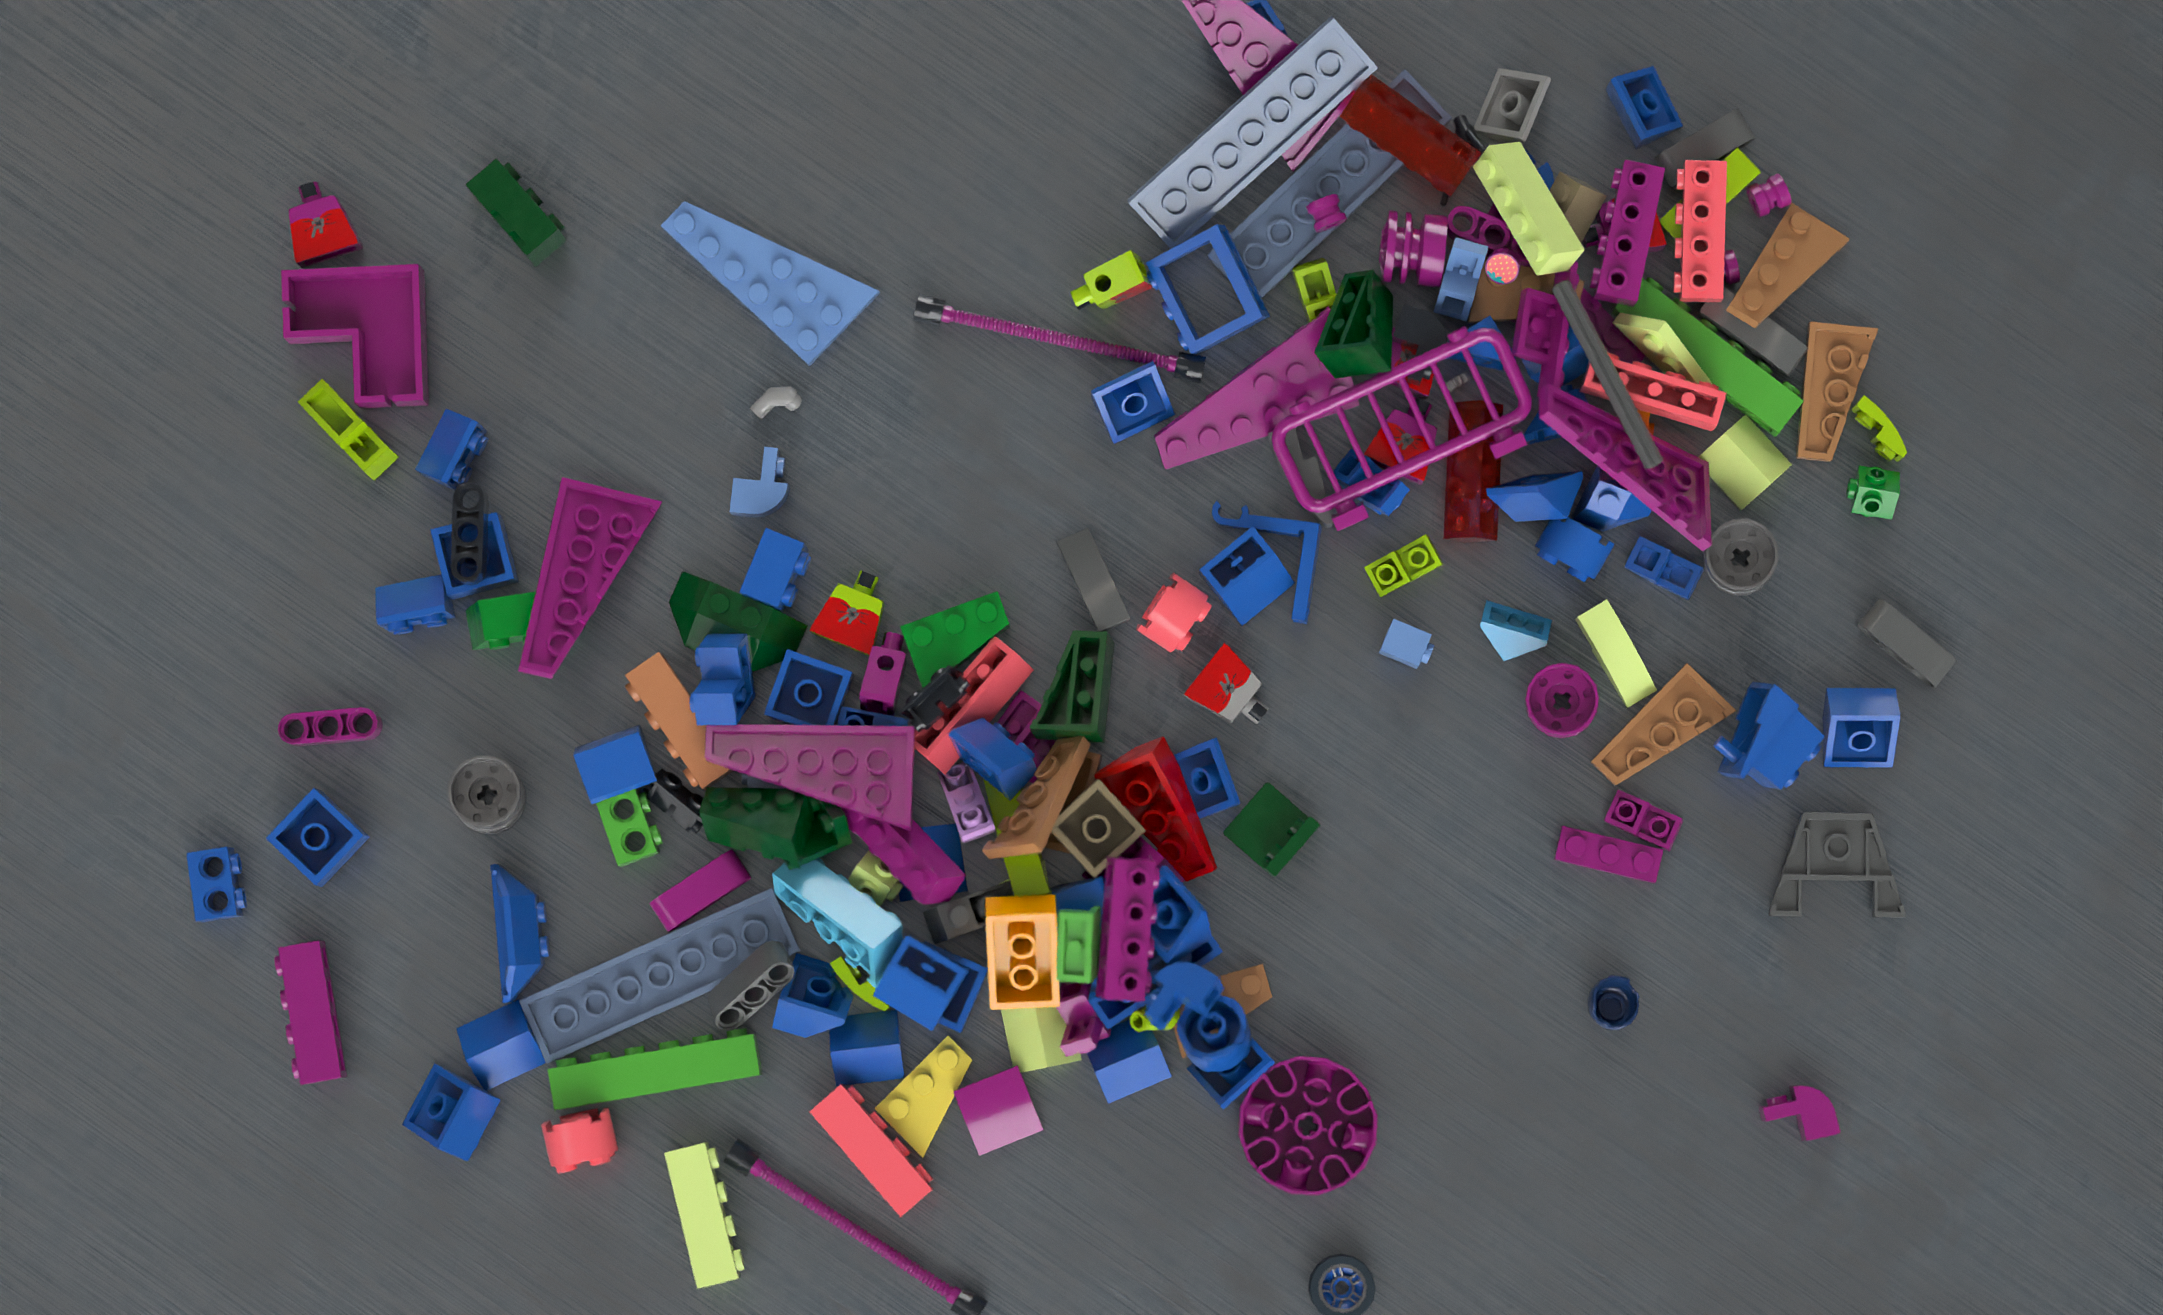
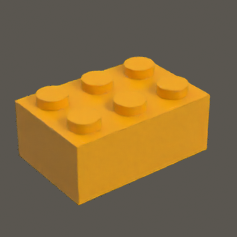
M1055 894L985 897L990 1010L1060 1007L1059 981H1056L1057 923Z

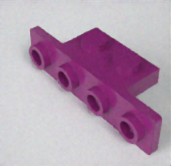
M1575 261L1568 271L1555 273L1554 286L1562 281L1569 280L1574 290H1576L1579 283V275L1577 274L1578 262ZM1527 287L1521 290L1512 353L1514 357L1541 364L1537 396L1539 397V390L1545 385L1550 384L1560 389L1563 384L1564 372L1562 367L1564 356L1569 348V339L1567 338L1569 322L1554 293L1551 295Z

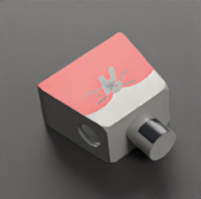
M1226 643L1221 646L1183 695L1187 700L1229 723H1233L1237 716L1243 713L1255 724H1258L1270 709L1254 697L1262 683Z

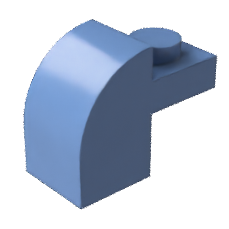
M1455 237L1436 300L1435 313L1467 321L1488 246Z
M764 447L761 481L733 478L730 513L732 516L766 517L779 510L785 503L790 492V486L788 483L777 482L778 477L783 478L785 472V457H780L778 448Z

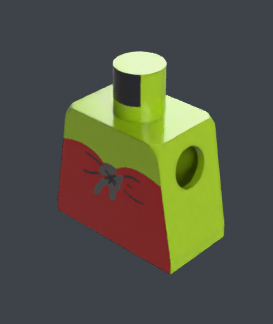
M1130 250L1083 274L1087 284L1070 291L1078 310L1093 303H1096L1102 309H1106L1153 287L1148 280L1147 269L1141 256ZM1107 280H1111L1110 288L1104 292L1103 284Z
M860 571L853 589L838 583L812 624L810 632L870 656L872 646H876L885 604L882 600L872 597L879 578Z

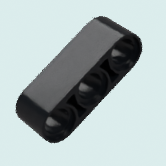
M472 482L462 483L455 489L452 509L451 571L455 578L466 585L480 583L487 571L489 500L486 492ZM469 491H477L479 494L477 505L472 508L464 507V495ZM474 525L478 528L477 538L469 543L464 542L461 536L462 531L465 527ZM470 559L475 560L477 563L475 574L471 577H463L460 570L463 562Z

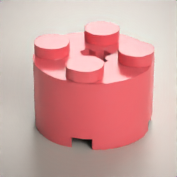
M1172 573L1169 577L1173 584L1171 586L1168 585V587L1163 585L1143 614L1142 618L1147 620L1145 626L1138 624L1136 627L1138 632L1170 653L1175 649L1183 651L1193 636L1189 632L1195 621L1202 622L1212 607L1207 602L1209 595L1175 573Z
M595 1108L560 1116V1124L552 1125L551 1120L541 1124L550 1166L555 1167L557 1173L577 1169V1164L585 1161H590L591 1166L611 1161L610 1157L614 1156V1152L618 1150L609 1108H604L600 1113Z

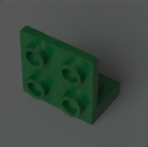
M1267 782L1228 825L1223 834L1270 876L1275 878L1321 824L1313 817H1308L1273 785Z
M809 796L814 821L801 865L852 843L846 816L841 807ZM783 859L788 869L791 870L796 868L790 866V862L788 860Z

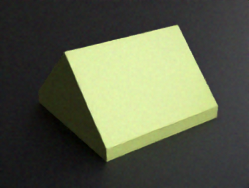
M1746 414L1698 457L1709 462V477L1740 511L1792 465Z
M1056 1007L1001 1009L1012 1066H1018L1020 1073L1082 1060L1081 1053L1066 1057L1060 1047L1067 1025Z

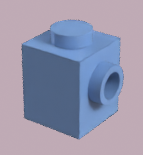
M1393 619L1379 654L1417 669L1420 662L1427 664L1434 648V645L1429 643L1432 634Z

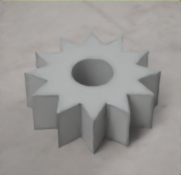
M1466 371L1448 381L1446 385L1449 392L1451 393L1462 387L1471 378Z

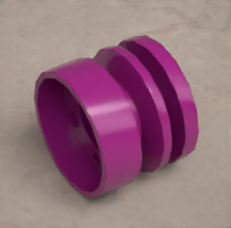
M1389 210L1387 220L1381 230L1378 262L1383 283H1391L1393 268H1399V284H1404L1409 269L1416 270L1418 286L1440 288L1446 251L1447 216L1424 214L1420 229L1413 228L1411 212L1405 213L1403 227H1397L1398 212Z
M1559 663L1545 667L1534 676L1528 685L1525 703L1528 717L1538 730L1551 737L1567 738L1576 736L1588 728L1596 716L1599 696L1596 684L1587 672L1576 665ZM1558 694L1562 697L1568 694L1570 696L1568 704L1571 707L1567 710L1563 707L1558 710L1553 707L1556 703L1555 698H1553L1554 695Z

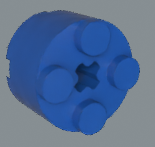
M1568 517L1565 522L1559 519L1549 520L1535 546L1540 549L1537 553L1539 557L1553 565H1556L1558 560L1570 566L1567 573L1586 582L1588 577L1595 580L1615 544L1608 541L1606 546L1599 543L1602 539L1601 535Z
M1220 994L1205 1017L1188 1006H1184L1180 1019H1178L1177 1032L1184 1051L1193 1064L1204 1072H1219L1233 1068L1248 1056L1252 1039L1251 1029L1242 1007L1236 1000ZM1217 1029L1218 1033L1212 1035L1211 1031Z

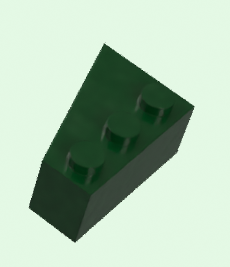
M1073 630L1056 668V675L1049 690L1047 689L1043 696L1042 706L1036 719L1033 718L1029 727L1036 739L1058 740L1084 736L1088 742L1104 743L1115 644L1108 632Z

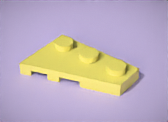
M948 1035L874 1108L922 1158L955 1096L953 1091L958 1090L972 1062V1058Z

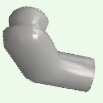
M790 386L771 387L749 409L762 420L775 406H785L789 411L796 410L801 405L802 398L797 394V390Z

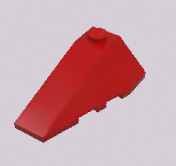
M1164 736L1134 747L1094 774L1095 779H1099L1146 830L1143 834L1158 848L1157 852L1171 864L1186 882L1217 869L1180 766Z

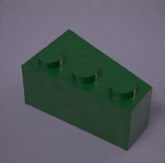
M496 158L465 185L536 267L567 241L561 233L565 227L553 213L547 216L539 206L543 204V201L531 187L525 191L517 181L521 176L512 165L507 162L503 166Z
M1373 269L1346 273L1344 275L1314 351L1335 379L1392 370L1393 295Z
M707 787L699 811L708 841L745 851L747 848L761 852L764 858L772 860L774 857L788 860L790 866L800 868L814 821L809 796L783 788Z

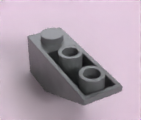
M1007 881L923 912L934 945L986 927L985 897L1014 896L1011 882Z

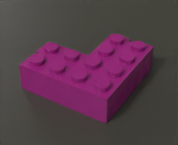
M419 264L281 270L282 301L289 306L282 307L283 338L290 344L352 341L354 403L361 409L392 407L391 401L398 407L429 406L425 271Z

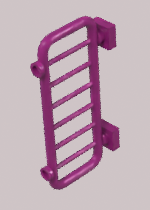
M1466 326L1447 334L1449 342L1397 365L1391 371L1382 372L1311 406L1308 399L1289 407L1291 415L1277 423L1273 430L1271 441L1275 454L1301 506L1310 512L1316 513L1330 511L1335 508L1337 513L1331 516L1337 531H1340L1369 517L1363 501L1356 504L1354 499L1491 436H1493L1494 441L1488 444L1495 459L1527 445L1521 430L1513 431L1512 426L1526 419L1531 411L1532 398L1508 342L1503 335L1490 328H1480L1469 333ZM1480 342H1489L1494 346L1518 398L1516 409L1499 417L1468 350L1469 347ZM1461 351L1493 421L1469 432L1437 366V362ZM1428 366L1431 367L1461 432L1460 436L1438 446L1435 445L1405 377ZM1396 381H1399L1430 448L1408 460H1404L1373 393ZM1367 395L1398 462L1397 465L1375 475L1372 474L1342 409V406ZM1333 410H1336L1367 477L1345 489H1341L1310 422ZM1303 424L1335 490L1334 494L1323 499H1315L1309 494L1285 441L1286 434L1290 430Z

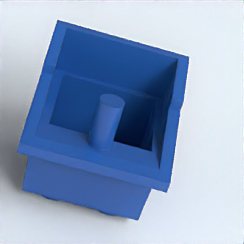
M1752 682L1735 716L1739 723L1731 741L1729 742L1723 736H1720L1713 744L1724 755L1718 772L1722 776L1745 779L1746 775H1749L1764 787L1782 789L1784 786L1787 788L1799 776V771L1797 770L1805 760H1812L1818 754L1822 747L1819 743L1825 736L1797 710L1800 705L1776 684Z

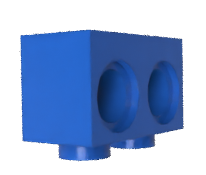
M231 847L186 853L195 921L207 922L243 916L242 908L247 907V900L244 888H239L237 874L242 873L239 853L234 854V848ZM218 857L223 862V871L220 875L213 877L209 873L208 865L212 859ZM223 891L228 897V904L225 909L218 911L213 905V898L218 892Z

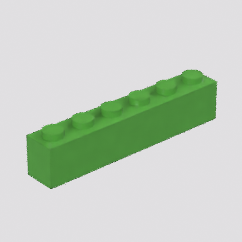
M1650 277L1642 278L1638 301L1635 306L1617 304L1611 314L1617 317L1619 313L1666 321L1710 381L1719 387V391L1727 393L1725 400L1741 413L1746 414L1773 437L1777 436L1804 400L1799 397L1800 391L1789 382L1783 381L1781 384L1772 377L1773 371L1763 362L1756 360L1754 363L1743 355L1746 351L1738 343L1731 339L1726 342L1716 334L1718 329L1705 319L1699 321L1689 314L1691 309L1684 302H1679L1677 298L1671 300L1662 293L1663 287Z
M747 1028L726 1031V1039L713 1040V1034L692 1037L693 1044L679 1046V1040L658 1043L659 1050L645 1052L644 1046L624 1049L625 1056L611 1058L610 1052L590 1055L591 1062L577 1064L576 1057L557 1060L556 1068L548 1069L554 1110L763 1075L756 1034L748 1035Z

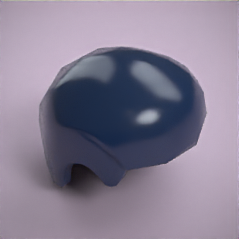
M1611 975L1599 980L1589 991L1587 999L1588 1011L1593 1020L1602 1028L1620 1030L1630 1025L1638 1015L1640 995L1630 984V979Z

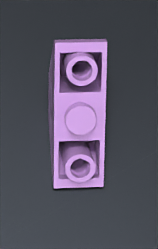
M962 762L953 765L945 775L941 771L937 772L963 843L965 844L996 832L973 769Z

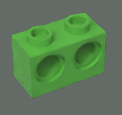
M638 788L596 803L617 865L620 867L659 854L658 845L663 844L657 825L651 826L647 813L652 811L649 800L646 798L647 795L645 792L639 793ZM623 800H630L634 805V813L627 819H621L617 814V806ZM641 832L646 840L645 846L642 850L633 852L628 846V839L633 833Z

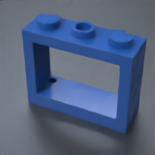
M1216 224L1146 262L1150 270L1147 272L1148 280L1155 290H1160L1164 302H1162L1163 310L1171 321H1175L1180 331L1177 333L1178 340L1185 351L1189 350L1191 354H1200L1270 317L1225 225ZM1211 242L1246 314L1199 338L1164 267Z

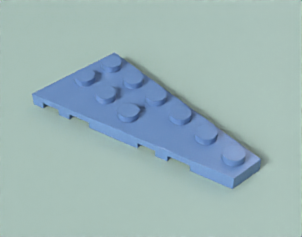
M685 201L661 225L675 241L808 366L831 345L880 293L879 290Z

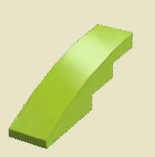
M983 779L996 833L999 836L1001 831L998 826L1005 816L1012 817L1020 805L1016 799L1023 788L1010 801ZM1041 852L1003 857L1014 896L1048 895L1052 893L1042 863L1044 860Z

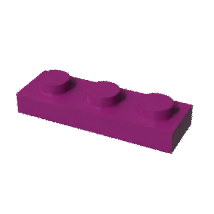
M1561 826L1554 860L1655 884L1663 849Z

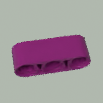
M1458 206L1448 215L1447 235L1452 240L1457 237L1488 246V255L1496 249L1507 248L1519 256L1521 265L1531 266L1527 258L1522 257L1517 252L1516 246L1518 243L1505 221L1468 206ZM1463 216L1470 221L1471 228L1464 232L1458 231L1453 226V219ZM1489 229H1495L1501 233L1503 240L1499 244H1490L1485 239L1484 233Z
M363 707L291 713L280 720L278 733L283 741L294 746L367 741L375 739L381 733L383 722L378 713ZM363 715H370L373 721L372 728L366 733H360L357 729L358 719ZM329 718H335L338 722V730L332 736H326L323 732V724ZM301 721L304 726V732L299 738L292 739L289 736V727L293 722Z
M731 849L652 900L649 904L666 931L671 932L742 886L752 877L735 851Z

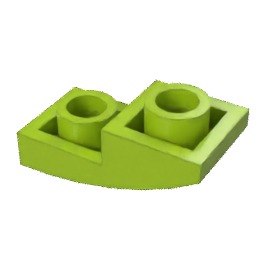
M1863 395L1851 409L1856 414V421L1869 430H1872L1873 427L1878 430L1870 441L1876 446L1874 450L1877 454L1888 461L1892 459L1897 462L1900 461L1907 454V450L1897 429L1885 413L1868 397Z
M1425 534L1364 568L1379 596L1383 597L1444 565L1430 537L1428 534Z
M842 956L829 963L841 980L864 1001L883 1011L891 1008L888 1004L873 996L876 989L868 981L860 985L857 979L862 977V974L858 967L854 969Z

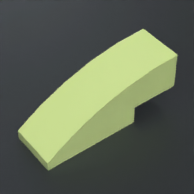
M1607 599L1575 619L1593 648L1592 652L1627 708L1657 691L1641 657Z

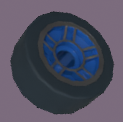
M1337 1254L1326 1257L1316 1265L1310 1275L1308 1289L1311 1301L1323 1315H1362L1368 1310L1374 1300L1375 1283L1372 1273L1362 1261L1351 1255ZM1339 1281H1345L1348 1284L1349 1290L1343 1294H1338L1335 1290V1285Z

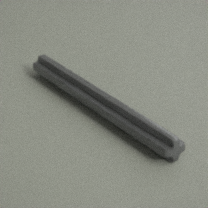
M1565 280L1556 284L1553 287V293L1644 467L1651 469L1659 465L1663 458L1571 282Z

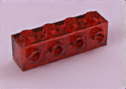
M1373 74L1358 87L1340 115V118L1346 121L1352 129L1363 133L1374 141L1380 149L1392 154L1403 162L1409 170L1417 172L1431 182L1434 188L1446 193L1450 197L1463 183L1482 155L1473 146Z
M1483 400L1454 402L1468 432L1493 421ZM1493 403L1499 417L1503 416L1504 404ZM1450 408L1448 441L1461 435ZM1493 436L1447 456L1443 539L1465 543L1497 541L1499 506L1487 496L1486 488L1500 484L1501 457L1495 459L1488 444L1494 441Z

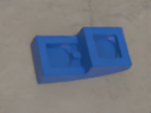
M1639 536L1624 566L1633 573L1686 600L1690 599L1704 571L1703 567L1673 554L1671 550Z

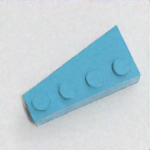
M820 858L805 863L800 868L796 867L791 870L783 863L772 873L774 893L805 923L812 920L820 937L827 944L830 945L835 941L847 955L844 960L854 969L860 965L870 974L867 981L876 989L889 963L903 942V929L900 919L894 913L886 912L879 907L869 894L861 893L851 886L845 876L835 874L827 868Z

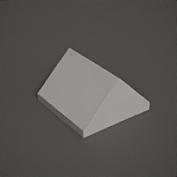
M1498 68L1475 123V132L1503 144L1521 142L1522 146H1524L1551 78L1544 75Z

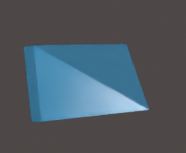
M1486 600L1480 627L1502 660L1506 661L1545 647L1552 620Z

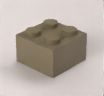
M1096 779L1060 812L1051 833L1091 877L1095 878L1106 868L1107 857H1118L1146 830L1099 779Z

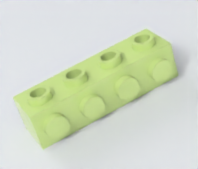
M1521 142L1489 145L1475 163L1473 169L1536 275L1568 271L1585 249Z
M708 1142L665 1152L697 1289L740 1278V1270H744L745 1266L741 1250H734L731 1237L736 1235V1228L732 1215L726 1216L723 1203L728 1201L724 1182L717 1181L715 1169L720 1168L716 1148H709Z

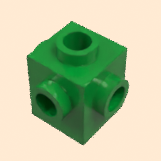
M1859 465L1855 479L1849 478L1847 484L1846 498L1851 499V513L1860 514L1865 517L1892 520L1900 494V472L1884 470L1880 467Z

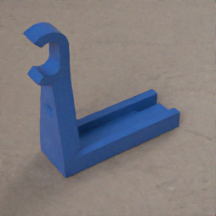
M1216 501L1212 507V516L1216 523L1221 526L1246 530L1253 526L1259 532L1300 538L1301 534L1304 533L1291 619L1294 623L1307 624L1322 530L1320 523L1250 515L1247 505L1241 508L1242 515L1239 519L1222 518L1219 515L1222 507Z

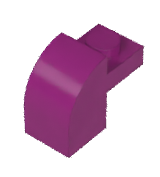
M1067 981L1060 984V1007H1056L1067 1025L1060 1044L1066 1057L1077 1053H1088L1097 1047L1099 1040L1110 1037L1111 1028L1107 1030L1088 1001L1092 982Z
M1789 1086L1792 1100L1787 1101L1786 1095L1766 1099L1767 1106L1758 1107L1761 1121L1765 1122L1796 1115L1801 1140L1803 1141L1840 1134L1833 1104L1825 1094L1809 1086Z

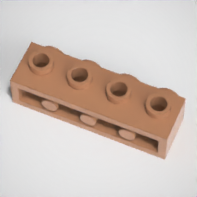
M657 652L625 674L629 681L625 688L636 703L639 700L643 701L649 710L644 716L655 731L659 728L662 729L668 738L663 742L674 759L679 756L687 766L683 773L693 787L700 785L703 790H706L707 787H711L734 771L706 761V725H697L695 713H692L690 709V694L662 653Z

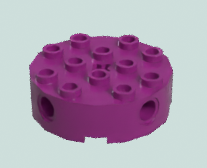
M1296 1056L1273 1064L1249 1086L1239 1107L1238 1136L1247 1161L1266 1182L1290 1194L1321 1195L1344 1186L1364 1169L1376 1144L1377 1114L1368 1090L1351 1070L1327 1058ZM1307 1115L1312 1116V1122L1317 1124V1128L1315 1131L1309 1130L1308 1135H1303V1129L1298 1126L1299 1120H1305Z

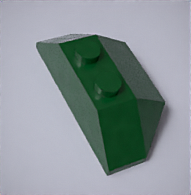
M683 571L669 600V605L683 643L689 649L696 651V648L707 634H747L752 672L782 662L787 649L797 652L808 628V625L776 609Z

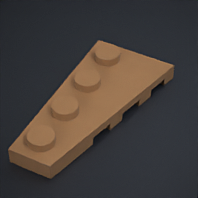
M1792 203L1726 311L1756 328L1795 290L1799 289L1810 276L1825 265L1835 253L1839 252L1848 243L1850 238Z

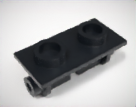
M948 665L946 668L936 671L931 677V682L921 691H917L909 696L905 702L906 705L899 712L912 719L910 723L918 732H921L923 729L928 730L944 715V712L937 704L942 701L950 709L968 693L966 689L970 684L963 677L962 671Z
M664 769L659 770L655 773L657 781L647 784L643 789L647 794L646 798L664 813L672 804L677 808L670 818L687 832L693 831L697 834L703 827L699 814L703 797L692 793L684 787L680 778L675 774L666 772Z

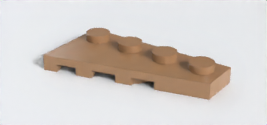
M1811 321L1808 323L1806 342L1808 350L1805 353L1801 399L1804 401L1800 407L1796 459L1832 461L1848 411L1855 397L1860 377L1879 328Z
M1686 663L1590 762L1616 786L1730 716L1736 710Z
M1084 736L1058 739L1034 773L1037 777L1035 783L1023 789L1016 799L1020 805L1012 817L1005 816L998 826L1001 833L995 842L988 841L982 849L989 859L1042 852L1091 745Z

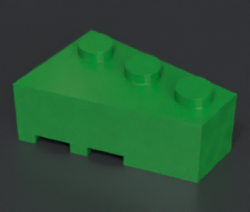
M535 592L477 600L466 609L472 650L488 647L490 650L509 647L510 643L523 641L524 644Z
M998 591L905 624L900 626L920 683L922 688H924L931 682V677L936 671L946 668L948 665L958 669L960 665L982 650L994 636L998 637L1006 631L1010 624Z

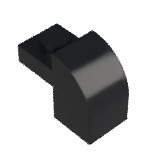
M1404 304L1392 341L1417 349L1415 355L1417 357L1447 343V335L1443 325L1434 315L1422 309ZM1428 366L1409 375L1406 382L1420 386L1422 378L1429 380L1432 373L1431 367Z

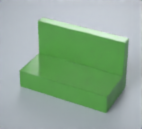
M1094 906L1089 911L1068 909L1058 911L1056 981L1091 983L1097 977L1101 906Z

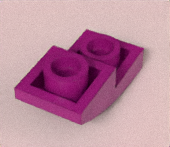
M1617 790L1604 819V822L1669 852L1684 821L1683 818L1652 806L1649 802Z

